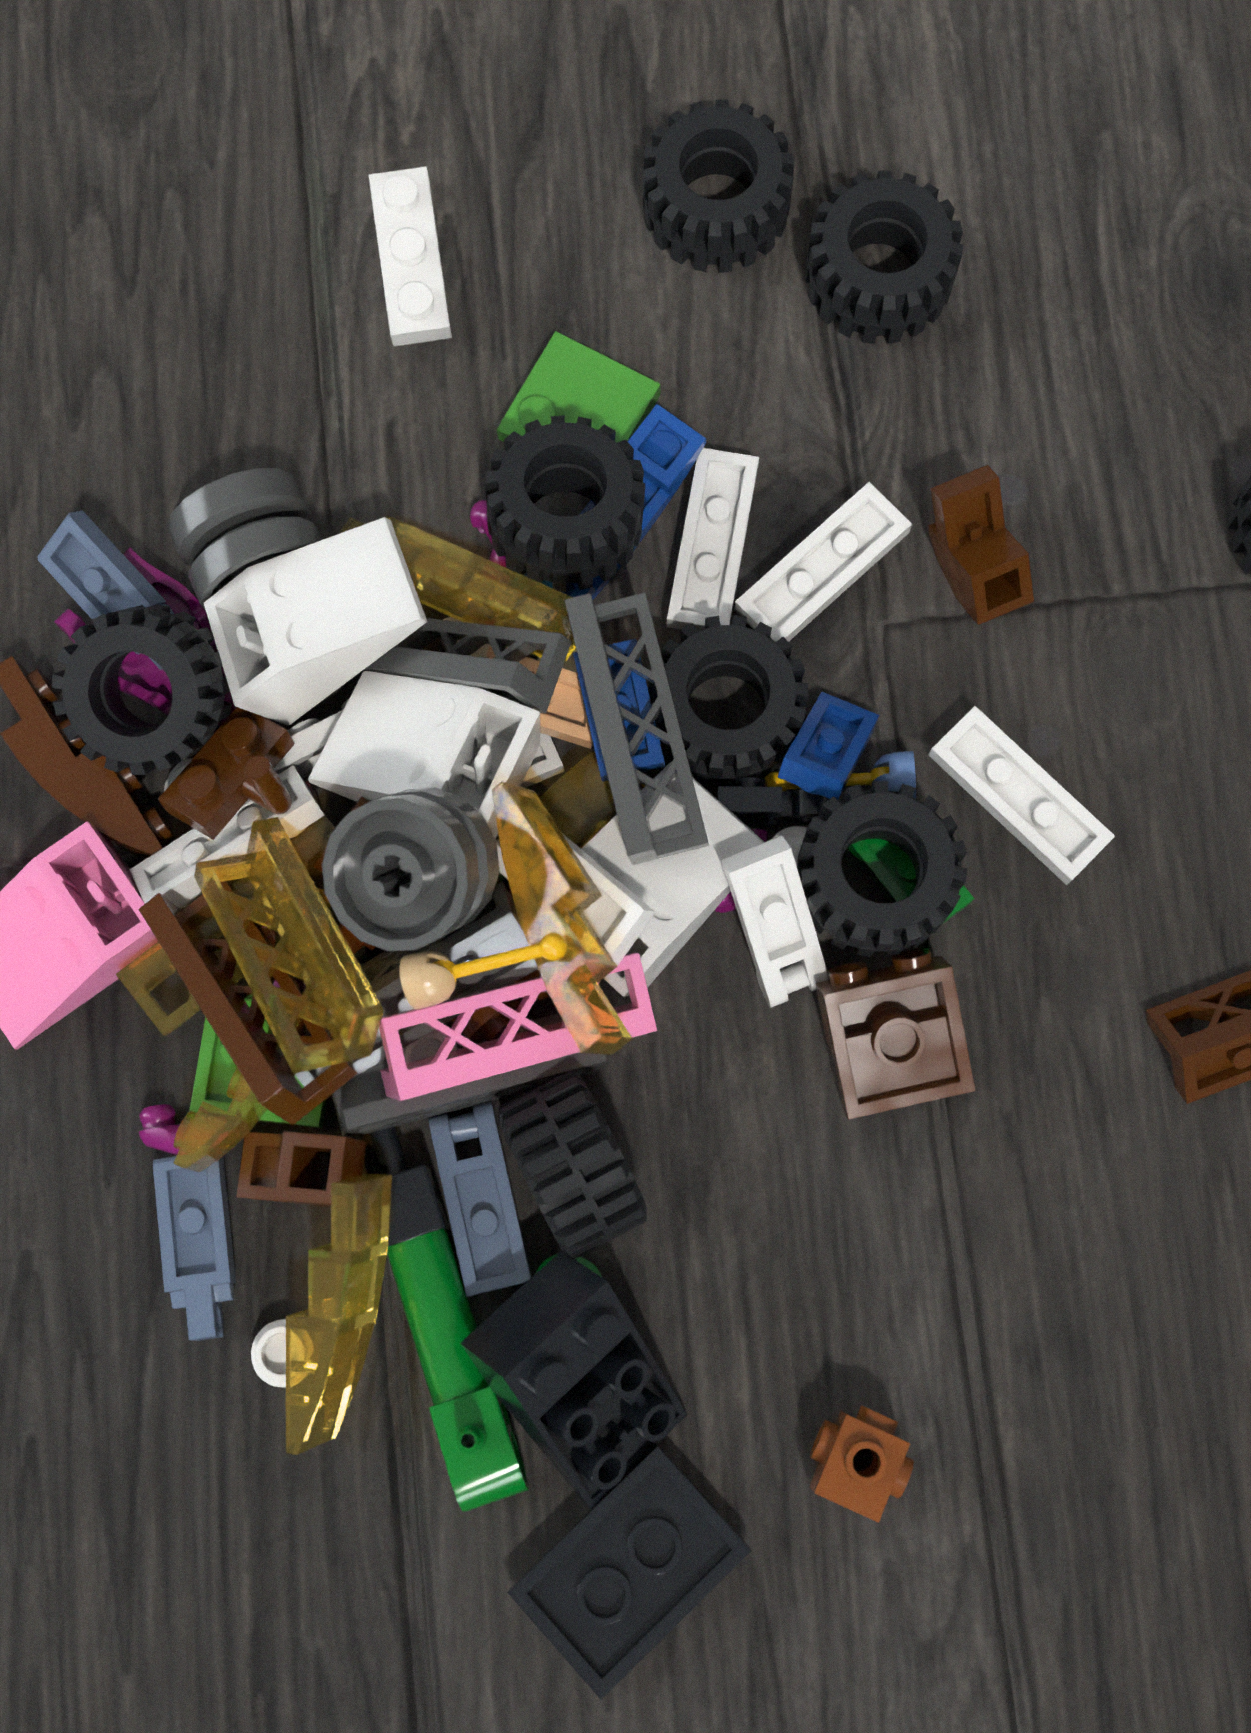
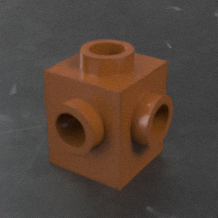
M862 1405L856 1417L840 1410L835 1423L825 1419L810 1452L809 1458L819 1462L809 1485L810 1489L823 1498L879 1523L889 1496L891 1495L898 1499L902 1496L914 1466V1460L906 1456L911 1443L894 1435L899 1422ZM868 1448L870 1451L868 1464L863 1468L854 1469V1455L859 1450Z

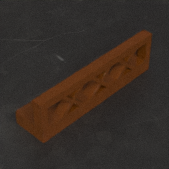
M225 878L219 880L183 910L160 893L156 894L138 909L260 1105L291 1125H294L358 1074L234 886ZM226 904L231 912V918L225 940L205 939L198 926ZM244 933L249 941H242ZM215 953H221L220 961ZM239 954L259 955L262 961L256 986L235 985L232 981ZM274 979L280 988H273ZM245 999L252 1000L250 1007L246 1003ZM269 1001H284L292 1004L293 1011L287 1035L268 1034L263 1029ZM306 1027L312 1036H304ZM276 1047L284 1048L282 1057L277 1051ZM300 1050H322L331 1066L302 1089L294 1077Z
M1251 970L1146 1010L1147 1024L1171 1055L1174 1086L1186 1104L1251 1080V1010L1232 1007L1235 1000L1251 995ZM1188 1018L1210 1021L1208 1028L1181 1037L1172 1025Z

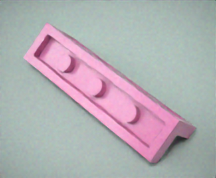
M639 953L626 954L618 966L605 965L602 961L444 1001L435 1006L418 1010L413 1009L377 1019L389 1067L380 1070L386 1096L399 1101L657 1031ZM624 971L631 1003L603 1010L589 1001L604 975ZM586 980L579 994L566 986ZM553 989L574 1002L562 1022L540 1027L526 1018L540 992ZM523 997L516 1011L502 1003ZM490 1006L510 1019L498 1039L475 1044L461 1035L475 1009ZM584 1009L591 1013L588 1015L580 1016ZM459 1014L451 1028L436 1020ZM425 1023L446 1036L435 1056L409 1063L405 1062L398 1029ZM520 1026L528 1030L521 1033H517ZM455 1043H458L459 1045L464 1047L461 1049L451 1051Z

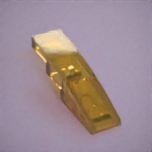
M501 781L492 789L500 847L520 925L528 945L540 943L541 939L549 933H558L567 942V952L560 960L549 961L544 957L534 959L547 992L581 1053L613 1055L633 1038L598 985L599 981L618 967L583 914L588 907L602 897V894L535 791Z
M369 1173L331 1182V1243L308 1250V1309L286 1316V1453L298 1455L336 1438L359 1382L380 1302L389 1243L392 1175Z

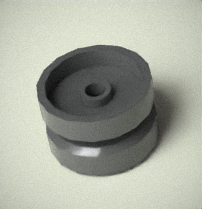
M254 468L229 474L204 485L186 497L170 514L167 529L184 564L191 566L188 577L205 612L204 602L246 568L321 541L314 522L306 519L308 509L291 473L279 468Z
M438 788L407 789L391 796L372 800L347 813L329 837L322 869L325 895L339 922L362 942L386 951L418 950L473 921L492 899L499 875L497 842L484 817L462 797Z

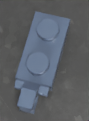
M83 510L68 513L37 556V560L91 619L141 605L144 607L154 605L170 607L165 604L166 600ZM150 658L160 670L163 669L156 661Z
M215 1150L153 1160V1174L164 1292L170 1293L173 1309L186 1307L190 1341H203L224 1337L221 1302L234 1300L233 1284L236 1283L223 1152Z

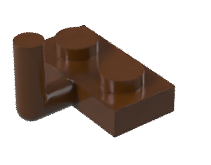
M237 707L158 800L169 814L212 840L217 837L248 799L274 814L286 813L292 805V798L274 768L295 743L288 731L263 716Z

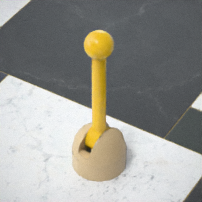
M549 933L538 944L459 964H454L446 955L436 951H421L405 955L401 958L399 967L402 989L412 1008L418 1010L435 1006L450 998L455 989L457 978L544 957L549 961H557L566 954L567 942L562 935Z

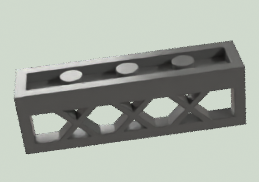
M590 593L566 599L565 604L629 860L632 865L709 846L646 593L594 605ZM637 613L642 635L629 657H626L605 644L600 622ZM645 649L647 650L651 670L637 663ZM609 658L622 665L615 679L613 678ZM631 672L636 673L656 686L658 697L644 720L622 708L619 703L618 693ZM661 710L667 733L653 726ZM624 720L638 727L630 743ZM647 733L670 746L674 759L660 782L643 774L635 767L633 756ZM676 773L678 774L683 796L668 788ZM639 782L654 790L646 805ZM662 796L687 809L692 834L654 843L649 818Z
M426 618L427 623L402 640L397 647L394 646L348 681L353 686H356L363 671L478 687L546 714L571 641L561 633ZM437 638H442L446 647L444 653L423 650ZM490 644L496 657L490 659L470 655L483 645ZM534 650H541L544 652L535 675L520 664L519 661Z
M502 881L495 885L492 899L470 923L418 950L384 951L308 996V999L358 1072L355 1075L357 1076L386 1059L377 1019L414 1009L408 1003L401 985L399 967L403 956L421 951H436L446 955L454 964H459L536 943L519 919L513 896ZM540 957L457 978L452 995L445 1001L513 984L545 965L544 958ZM293 1006L277 1015V1034L287 1035ZM459 1014L451 1015L436 1020L445 1024L450 1020L454 1019L455 1017H457ZM425 1023L398 1029L402 1049L435 1029ZM306 1027L304 1036H312ZM277 1047V1051L282 1057L284 1048ZM301 1049L295 1075L305 1087L328 1069L331 1063L322 1050Z
M569 1011L531 1021L540 1027L562 1022ZM520 1026L517 1033H521L528 1030ZM456 1043L458 1049L464 1048L463 1046ZM603 1046L402 1101L386 1096L380 1071L389 1068L387 1059H384L350 1079L336 1090L332 1097L342 1136L354 1138L530 1091L569 1071H572L579 1077L594 1074L607 1061Z

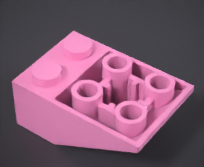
M88 821L34 857L0 891V1028L16 1050L162 949L138 910L144 905V901L129 867L111 841Z

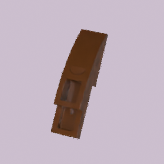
M13 656L1 662L0 686L21 720L1 732L0 735L18 761L39 785L83 823L88 821L112 843L140 858L146 859L167 846L166 843L174 839L175 836L155 806L148 810H145L134 792L142 788L143 785L137 775H131L130 767L115 772L104 768L105 756L92 761L84 756L80 751L86 743L80 737L72 741L68 739L62 729L71 725L69 718L60 722L50 706L59 698L43 673L38 668L28 672Z

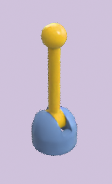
M903 751L883 755L874 764L870 772L852 773L846 786L858 784L872 786L874 781H888V791L899 792L902 783L916 788L914 752ZM771 772L764 778L768 781V787H782V791L801 789L798 785L778 778L779 772ZM915 790L914 795H913V798H915V799H916V790Z

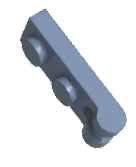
M489 1101L474 1105L473 1112L450 1117L447 1112L429 1117L431 1137L466 1297L526 1283L532 1278L493 1102ZM479 1137L483 1155L459 1161L456 1143Z

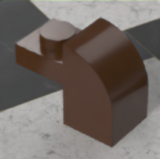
M987 464L930 488L935 522L927 526L935 556L953 594L977 625L1034 602L1029 553L1005 527L999 476Z
M245 1131L236 1197L318 1207L358 1209L366 1142L344 1136L283 1131L282 1135Z

